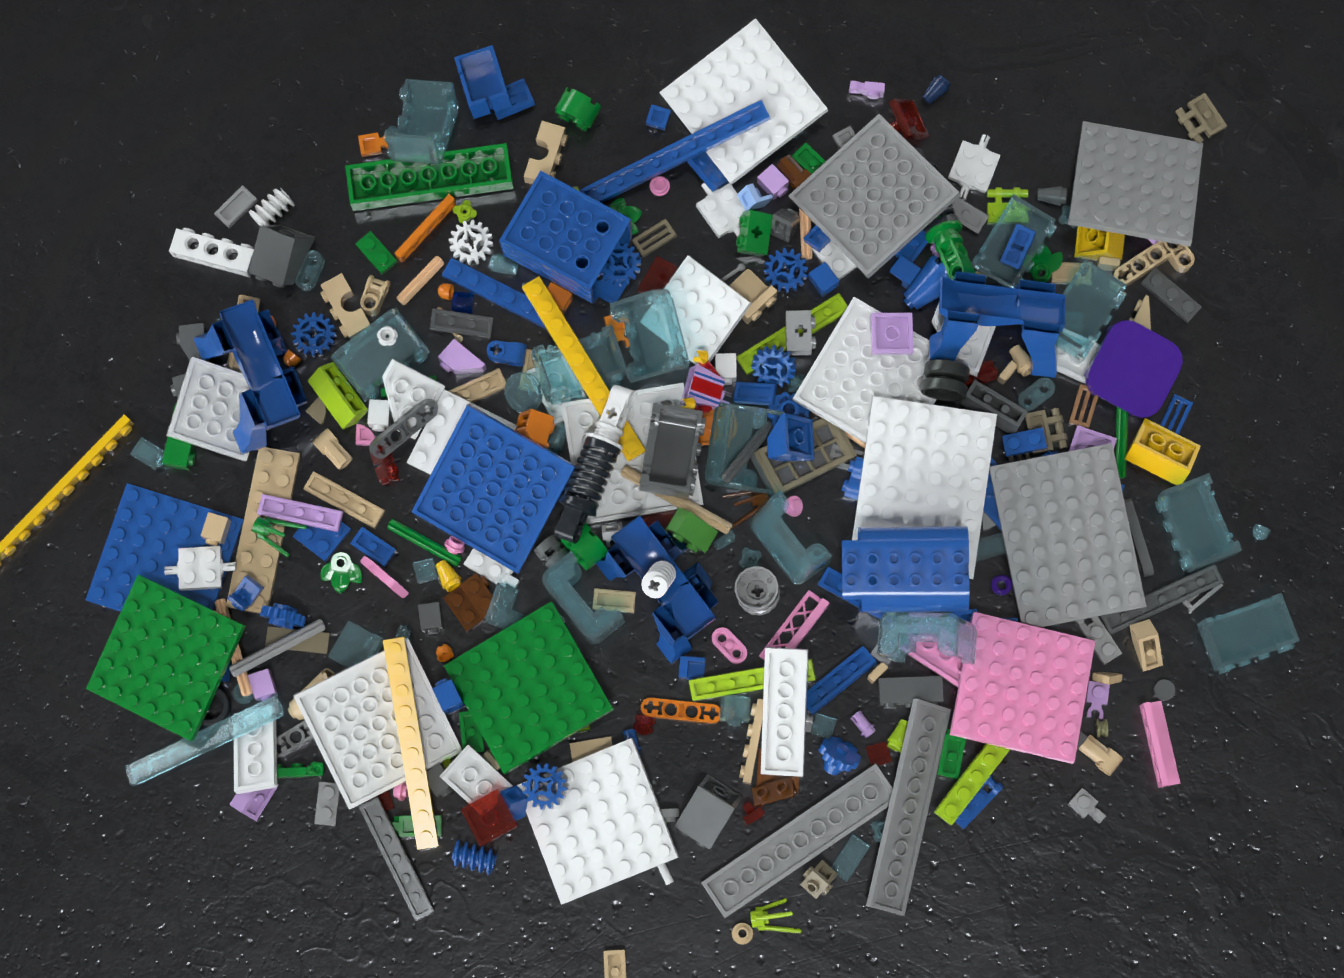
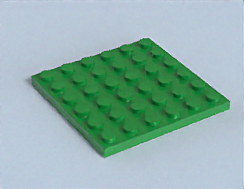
M137 575L86 689L189 741H194L246 626L142 575Z
M552 601L444 665L503 774L509 773L614 710Z

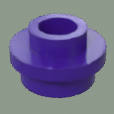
M997 575L991 582V589L997 595H1006L1012 588V582L1006 575ZM998 582H1003L1005 588L1000 589L997 585Z

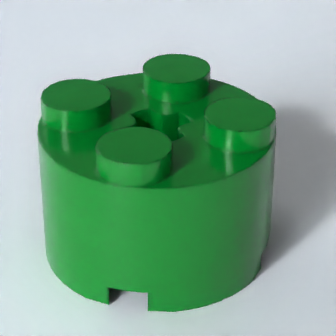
M566 87L555 107V113L559 115L558 118L567 123L571 120L576 124L577 128L586 132L587 129L591 128L602 106L597 102L593 105L590 97L574 89L570 91Z
M586 523L582 529L581 537L576 544L563 539L560 540L572 552L573 559L585 571L603 559L608 551L598 536L590 531L591 528Z

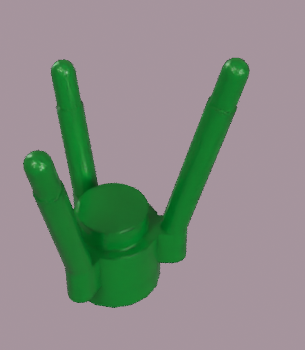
M267 516L265 519L257 517L253 524L252 532L257 533V538L264 540L286 557L289 556V553L266 537L270 536L271 533L285 537V533L274 529L273 524L307 529L306 525L275 520Z

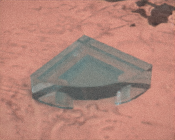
M730 531L716 540L714 545L717 550H720L734 542L736 536L733 531Z

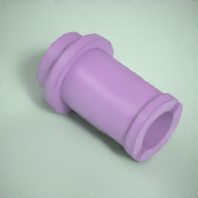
M861 710L850 718L862 732L861 736L864 735L868 738L876 731L875 725H871Z

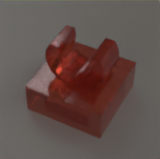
M750 802L742 806L747 814L742 819L746 826L765 815L761 807L755 810Z

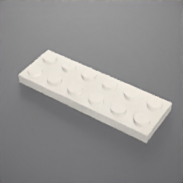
M765 648L761 774L804 776L808 649Z

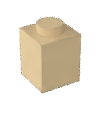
M208 512L201 537L209 545L217 546L218 543L224 545L232 521L227 517Z

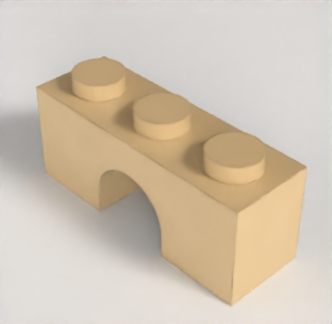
M545 121L541 122L536 142L538 146L546 148L549 152L542 160L529 159L524 174L525 183L533 184L540 170L554 178L556 177L554 169L561 162L562 153L560 151L562 146H566L568 140L565 127Z
M342 273L321 284L323 291L320 294L325 303H331L333 308L330 309V312L335 320L339 319L342 323V326L339 328L345 338L349 336L350 340L354 341L373 330L361 308L353 312L343 309L344 302L354 296Z

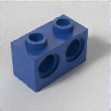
M1016 224L1001 257L1000 264L1020 271L1036 236V231Z
M447 678L435 683L436 687L432 688L442 711L446 715L465 707L452 680L447 681Z

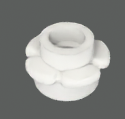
M385 326L378 331L377 337L381 345L392 346L396 343L398 334L392 327Z

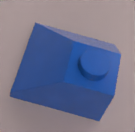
M786 413L781 414L767 438L768 459L782 462L815 460L813 420Z

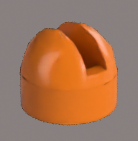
M448 283L440 285L438 288L439 296L442 299L451 300L454 295V285Z
M288 349L283 357L284 363L290 367L296 366L301 361V358L290 349Z
M447 644L438 646L436 649L437 660L440 662L450 661L454 656L452 648Z

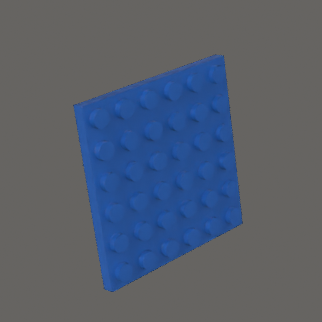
M468 404L422 490L412 513L518 574L571 478L575 465Z
M127 483L86 601L121 612L137 575H142L214 610L215 601L218 600L221 588L180 591L178 575H165L164 567L177 566L179 560L178 548L213 546L205 543L206 540L201 537L208 512L227 517L232 521L224 545L219 543L217 545L222 549L223 562L231 563L244 519ZM224 571V574H223V577H222V586H223V583H224V580H225L227 571Z

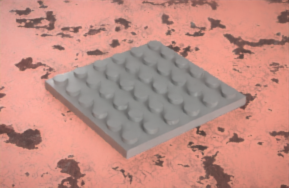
M878 114L789 195V198L869 279L960 196V193Z
M1083 121L1068 224L1191 246L1203 143L1200 142L1198 144L1196 141Z

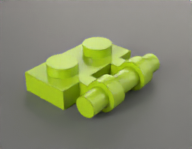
M1002 187L987 189V198H995V203H987V215H989L987 225H1028V203H1020V198H1028V189H1020V187H1014L1013 189H1002ZM1002 198H1013V203H1002Z

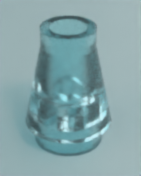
M493 253L487 268L492 269V272L515 276L519 264L514 263L500 253Z
M558 423L547 440L549 443L548 450L557 455L564 448L566 440L565 424Z

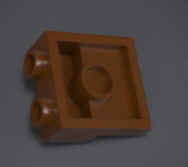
M477 573L443 597L466 632H469L501 609L498 605L501 600L495 592L492 594L489 592L487 586L490 584L483 575L479 577Z

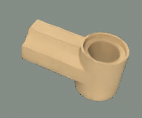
M328 428L312 441L323 455H326L339 471L351 462L352 457L339 444V440Z
M1089 735L1078 748L1108 776L1114 772L1123 760L1117 752L1111 748H1106L1092 735Z

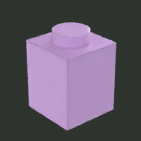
M773 164L757 177L759 186L768 195L772 194L773 200L778 196L781 198L788 191L789 180Z
M269 669L248 675L254 697L257 701L261 700L262 703L273 700V696L278 695L272 672Z

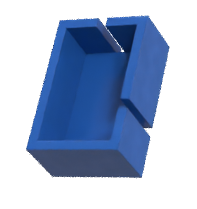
M493 45L454 57L474 119L491 114L490 110L492 109L497 112L512 107Z

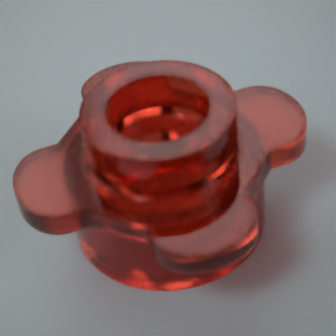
M637 714L635 717L636 723L633 725L635 731L641 735L653 733L654 729L652 727L656 722L655 719Z

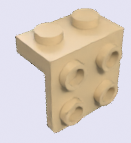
M750 269L745 270L729 285L752 303L741 318L747 325L752 320L756 321L762 315L761 311L766 307L772 306L777 300V290L772 285L768 288Z

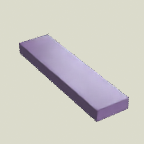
M265 494L261 496L257 512L260 516L339 532L344 513L339 510Z

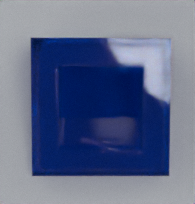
M454 292L452 311L473 314L474 293Z

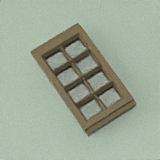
M823 418L813 422L815 460L782 462L768 459V445L757 450L754 455L776 497L857 457L844 430Z

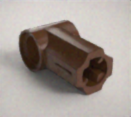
M790 155L783 157L776 165V168L789 180L793 190L811 176V173L806 169L803 170Z

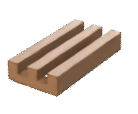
M1080 384L1068 424L1089 429L1098 396L1093 397L1086 423L1082 422L1090 397L1089 389L1085 385ZM1085 390L1086 395L1077 421L1074 419L1082 392Z

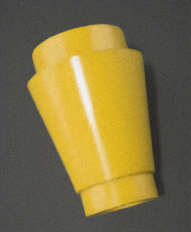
M442 560L435 565L443 589H446L447 592H452L460 586L461 577L446 560Z

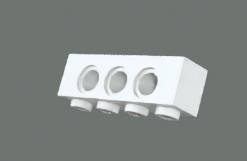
M176 228L169 249L173 257L246 277L251 276V273L248 272L254 252L252 246L243 243L239 246L233 244L234 242L229 239L222 238V240L214 239V236L207 233L199 235L189 228H183V230ZM198 242L199 246L196 249H190L192 243ZM214 247H217L218 252L214 255H210V250ZM238 253L236 259L229 260L230 254Z

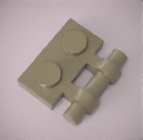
M1206 93L1188 102L1189 112L1185 113L1182 107L1175 111L1179 117L1178 121L1189 132L1188 136L1190 139H1193L1198 144L1204 141L1200 135L1201 133L1205 132L1208 138L1227 127ZM1193 117H1195V119L1200 125L1197 128H1195V126L1190 120Z
M1059 408L1051 409L1052 417H1047L1045 410L1027 413L1025 416L1027 430L1043 427L1047 449L1032 452L1033 455L1053 451L1052 443L1058 442L1060 450L1068 448L1066 443L1068 437L1067 433H1064L1062 424L1064 419L1063 415H1060ZM1048 425L1055 426V435H1050Z

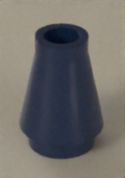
M940 74L937 77L934 76L921 97L928 104H931L946 93L951 84Z

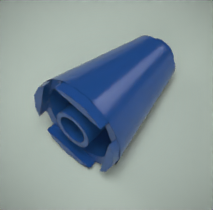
M934 254L928 259L903 294L906 297L903 301L910 309L913 307L919 309L939 298L942 277L950 279L945 265Z

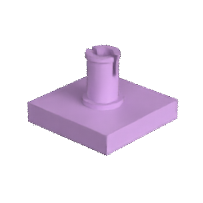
M912 313L870 314L871 355H913Z

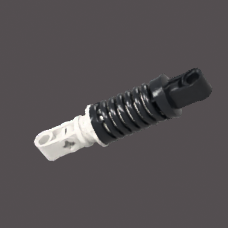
M614 385L610 391L600 421L596 422L594 434H586V439L582 446L583 449L580 451V457L577 458L578 464L575 465V471L571 474L572 479L568 481L569 487L565 488V494L559 500V503L565 506L556 525L555 537L576 544L581 537L587 517H596L599 504L591 499L597 501L602 499V496L598 493H604L605 488L600 485L607 486L608 481L603 478L609 479L611 474L607 471L611 472L614 469L609 463L615 464L617 456L623 449L618 444V441L623 436V427L636 399V392L634 390Z

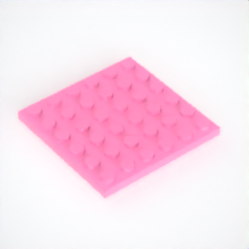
M973 612L950 735L1070 764L1075 763L1095 641Z

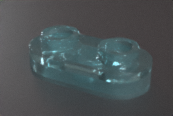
M309 251L300 267L295 283L301 290L309 291L313 289L318 281L325 263L324 257L319 252Z
M1048 378L1037 380L1019 395L1017 400L1018 406L1028 412L1035 410L1053 395L1055 391L1053 381ZM1040 387H1046L1047 392H1041ZM1025 399L1031 400V404H1030V405H1026V404L1024 403V400H1025Z

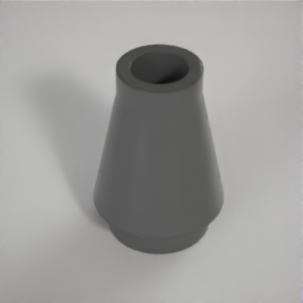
M1063 186L1038 188V201L1059 206L1066 204L1067 188H1063Z

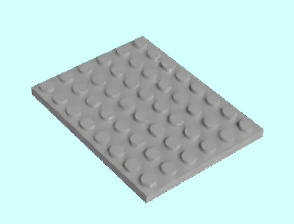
M1112 443L989 467L1020 623L1035 627H1046L1146 607Z

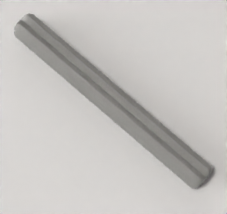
M318 619L234 663L229 667V670L234 677H237L324 631L325 625L321 619Z

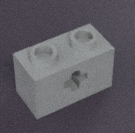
M811 310L786 311V352L790 351V355H811L812 349L816 348L815 336H811V329H815V316H811ZM798 329H802L803 337H799Z

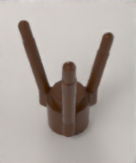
M764 487L723 494L721 496L722 498H732L749 495L748 498L734 502V505L737 506L751 502L753 507L757 506L732 524L731 530L758 511L765 509V504L770 503Z

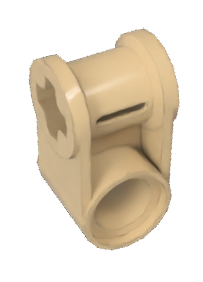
M373 275L368 277L360 301L365 315L373 317L380 312L383 301L389 291L390 281L376 279ZM368 302L376 303L373 308L365 307Z

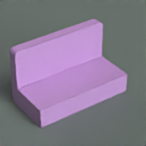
M277 787L236 794L230 805L257 821Z

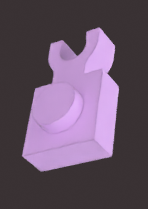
M850 81L849 93H861L870 99H878L883 97L885 83Z
M1088 681L1085 702L1091 703L1086 712V717L1090 718L1092 710H1096L1098 712V719H1103L1101 706H1106L1108 703L1110 684Z

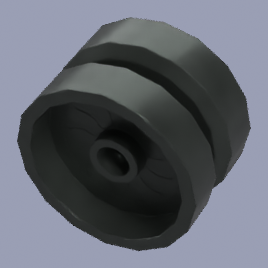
M930 360L925 363L923 374L927 379L922 381L921 393L923 395L942 401L965 400L968 387L964 383L969 380L970 374L968 366L949 360Z

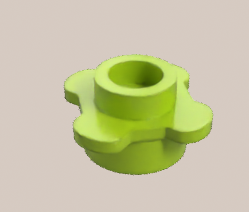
M464 200L463 204L453 207V213L457 214L458 220L462 224L463 221L467 222L477 215L476 210L471 207L469 200Z

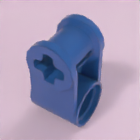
M498 340L488 344L487 354L492 362L519 367L524 366L527 350L526 344ZM495 348H499L497 355L493 354Z

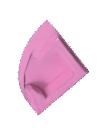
M356 424V445L370 446V443L376 438L375 435L366 426Z

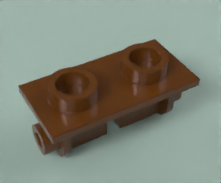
M792 777L752 788L755 807L759 805L763 807L765 804L776 802L777 800L794 798L798 794L796 787H793Z

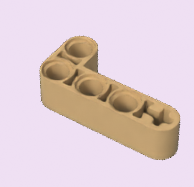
M1159 241L1118 267L1111 277V283L1117 289H1124L1167 260L1177 272L1185 273L1193 265L1195 257L1188 246L1176 244L1177 248L1172 249L1168 246L1167 242ZM1155 252L1159 254L1160 259H1153L1150 253ZM1179 258H1185L1188 261V265H1182ZM1134 264H1141L1143 266V270H1136L1134 268ZM1127 272L1129 273V274L1126 276L1125 280H1124V279H1120V280L1118 279V276L1122 277V276H1124Z

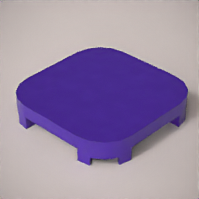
M1130 320L1118 321L1107 328L1105 331L1107 333L1092 362L1085 369L1086 385L1091 394L1120 408L1131 416L1139 418L1150 417L1161 408L1176 380L1183 363L1182 353L1173 342L1139 323Z

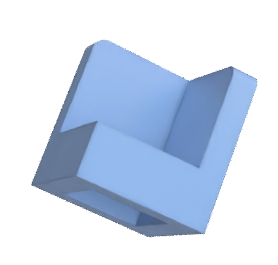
M753 183L746 185L737 194L745 211L765 207L773 199L772 194L762 197L758 188H755Z

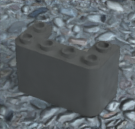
M653 403L639 491L688 499L689 495L693 496L696 479L692 478V475L697 476L698 463H694L695 456H700L702 444L698 443L699 435L703 436L706 422V418H702L703 411Z

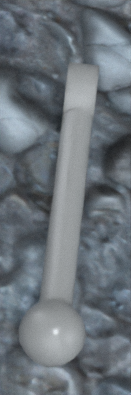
M740 263L738 268L721 278V280L724 282L737 272L744 271L746 266Z

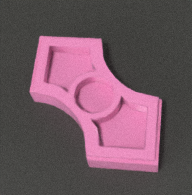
M364 556L360 560L370 572L401 598H405L409 594L398 582L368 557Z

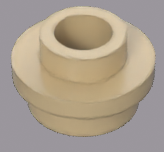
M739 923L734 926L732 937L738 944H747L753 937V930L748 924ZM741 929L747 932V935L744 938H741L738 935V932Z

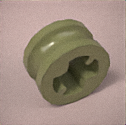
M1095 719L1096 738H1100L1101 735L1104 738L1108 737L1107 719H1103V721Z

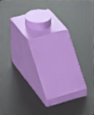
M455 339L438 356L441 362L439 365L448 373L450 370L454 374L484 372L487 369L481 360Z

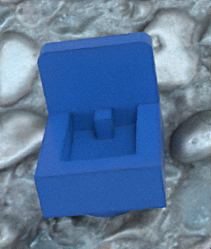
M247 575L243 578L235 592L230 594L227 599L236 609L244 611L252 607L264 587Z

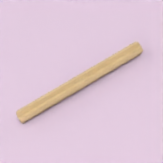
M625 466L620 475L639 486L641 473L629 466ZM654 494L677 508L690 511L705 523L724 534H728L732 528V524L688 499Z

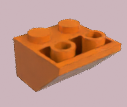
M534 409L521 412L515 431L548 449L549 443L547 440L555 427V423H553L554 416Z

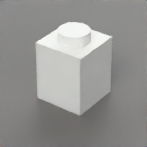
M736 353L715 355V369L720 374V377L725 380L724 385H731L732 382H736Z
M370 399L367 424L374 431H385V429L391 426L392 413L389 401Z

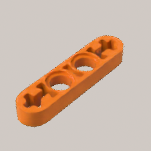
M646 698L641 703L643 715L650 718L716 724L722 717L720 707L714 704ZM649 702H653V706L659 707V702L663 703L661 708L662 715H658L659 710H652V713H648L644 706H647ZM668 704H674L677 707L675 715L669 716L665 713V707ZM690 706H694L698 710V714L694 718L686 715V709ZM700 707H705L704 712H710L711 709H715L719 716H715L714 720H711L709 715H703L704 719H699L701 716Z

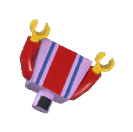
M697 350L699 357H694L693 361L698 362V364L689 368L680 405L685 406L681 408L703 411V414H706L717 408L719 403L728 405L732 394L723 391L725 380L720 377V374L709 362L708 352Z

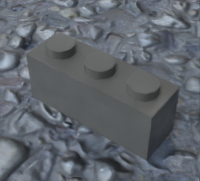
M974 380L967 391L965 400H962L960 405L968 410L997 414L996 426L1008 434H1013L1017 431L1028 413L1027 410L977 380Z
M942 676L879 678V705H884V709H895L897 705H905V708H911L913 699H920L939 705V703L944 701Z

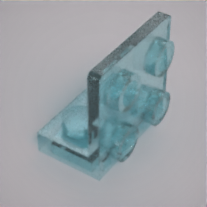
M348 621L328 657L349 668L377 654L383 645L384 639Z

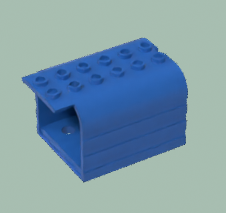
M540 170L499 240L503 256L592 304L600 297L615 306L627 286L625 281L619 287L618 282H615L612 286L610 279L604 281L603 278L602 280L596 279L604 265L607 270L609 269L611 264L607 263V260L618 241L620 246H623L625 242L629 246L632 238L631 219ZM630 258V261L627 264L632 269L633 261ZM621 261L620 263L615 262L616 267H617L618 265L623 266V262H622V261Z
M858 527V540H842V600H858L859 612H968V527Z

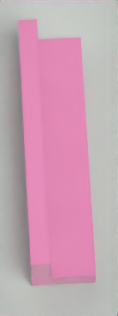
M808 590L766 647L796 649L829 606V602ZM810 596L818 602V605L814 610L806 611L805 602ZM803 607V612H798ZM804 615L805 622L803 625L793 628V617ZM791 631L792 639L790 642L781 644V633ZM778 640V645H773ZM764 648V650L761 652V654L759 655V657H760L761 659H763L764 661H765V648Z
M1162 701L1143 703L1139 706L1158 788L1180 784Z

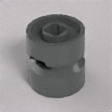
M554 534L541 542L534 550V553L541 561H546L545 566L552 574L562 569L573 558L566 548H561L562 543Z

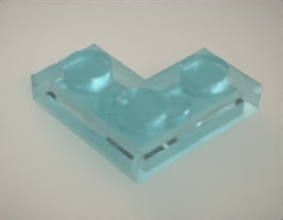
M497 583L484 622L504 630L526 617L527 615L512 610L518 589L503 583Z

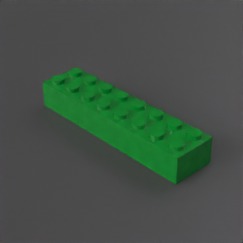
M507 143L345 165L349 200L353 211L444 199L448 194L452 197L513 189Z

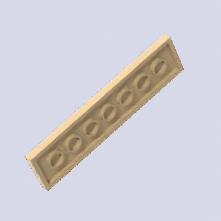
M267 447L258 450L235 560L237 569L233 571L228 594L229 596L234 593L247 575L263 586L264 589L252 607L244 610L246 612L260 614L262 606H270L280 558L279 551L264 540L257 538V533L252 532V527L257 517L265 519V516L257 514L261 496L265 494L292 500L300 453ZM273 524L274 529L285 533L286 526ZM273 533L270 536H266L282 548L284 537ZM227 599L226 604L229 609L239 610Z

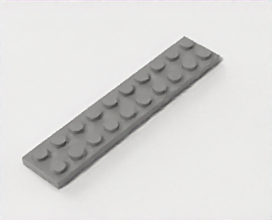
M913 699L866 903L868 907L901 916L905 915L951 709L920 699Z
M874 764L711 875L701 884L723 917H728L889 807L893 790L892 786L879 767Z

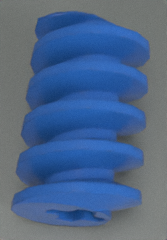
M457 839L452 860H454V866L456 867L462 862V868L464 869L470 864V870L474 871L478 866L479 873H482L486 868L487 875H491L496 864L498 851L493 855V850L490 848L485 853L484 846H481L479 851H477L476 844L468 848V842L466 841L463 846H460V840Z

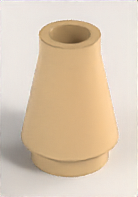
M1020 345L1011 348L1009 352L1014 363L1017 364L1016 369L1018 373L1022 374V376L1031 374V357Z

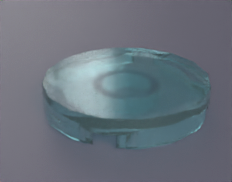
M516 373L506 382L505 397L511 408L521 413L529 409L535 410L542 401L543 394H541L540 390L542 387L538 379L531 373Z

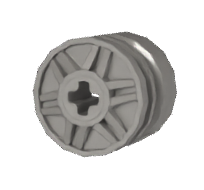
M753 566L741 572L735 581L734 591L739 605L744 611L752 615H764L771 612L778 604L780 589L776 577L770 570L764 567ZM756 589H760V591L762 592L760 593V597H756V595L752 593H755Z

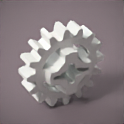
M474 220L471 221L470 225L463 221V227L456 225L458 231H451V235L454 238L449 239V243L454 244L450 246V250L455 251L453 254L454 258L460 256V262L463 263L467 260L468 265H471L473 260H475L476 264H479L480 258L485 261V254H491V250L488 247H493V242L489 241L493 238L492 234H487L489 232L488 227L482 229V223L479 222L478 225H475ZM468 236H470L471 240H473L474 249H472V247L469 244ZM480 246H483L482 250L478 252ZM467 251L471 253V255L465 254L463 252Z

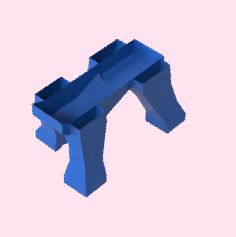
M955 272L954 280L942 277L940 282L939 313L945 316L941 331L930 336L929 361H955L960 349L977 331L978 325L1001 326L1020 324L1022 325L1021 336L1031 356V375L1055 378L1058 360L1057 339L1059 332H1062L1065 326L1066 295L1056 294L1055 284L1020 279L1014 288L986 285V275Z
M253 300L220 311L221 321L213 323L207 333L194 337L196 347L201 359L204 361L233 352L236 362L250 388L239 396L240 422L237 428L233 430L234 438L242 455L252 450L266 447V430L298 419L300 417L298 407L307 403L302 391L303 386L295 367L292 366L282 370L276 358L277 355H283L288 351L279 329H276L269 310L258 313Z
M638 516L611 536L615 545L607 551L606 556L596 565L609 582L616 577L625 578L634 571L642 580L651 566L658 561H667L674 566L676 578L662 597L656 598L661 606L652 613L660 633L659 642L656 645L670 664H673L680 656H684L692 650L688 640L716 620L711 609L719 604V601L710 589L713 581L699 562L683 573L675 564L674 560L688 550L684 542L681 543L671 537L672 533L667 532L658 521L648 527L641 516Z

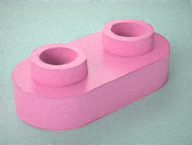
M721 627L713 632V645L731 663L740 664L745 661L747 649L730 630ZM724 635L726 641L720 642L718 637ZM735 650L740 651L741 655L739 657L733 656Z

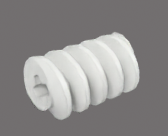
M276 188L273 190L275 197L268 194L269 202L262 199L263 207L255 205L257 212L249 211L250 216L259 226L270 225L269 220L277 222L275 215L282 217L281 209L288 212L287 204L295 206L291 198L282 189L281 191Z
M667 561L654 563L642 579L641 585L644 593L651 598L662 597L676 578L674 566Z

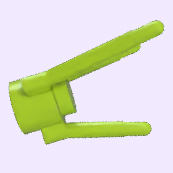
M786 898L765 906L755 907L756 910L750 911L752 928L758 927V931L802 932L801 929L765 925L769 924V919L793 915L792 911L768 914V911H765L786 903Z

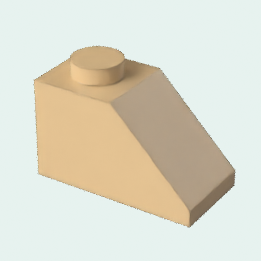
M1150 619L1130 625L1132 642L1143 672L1163 666L1159 636Z

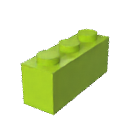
M334 362L320 366L309 378L308 383L342 429L357 424L367 413V407Z

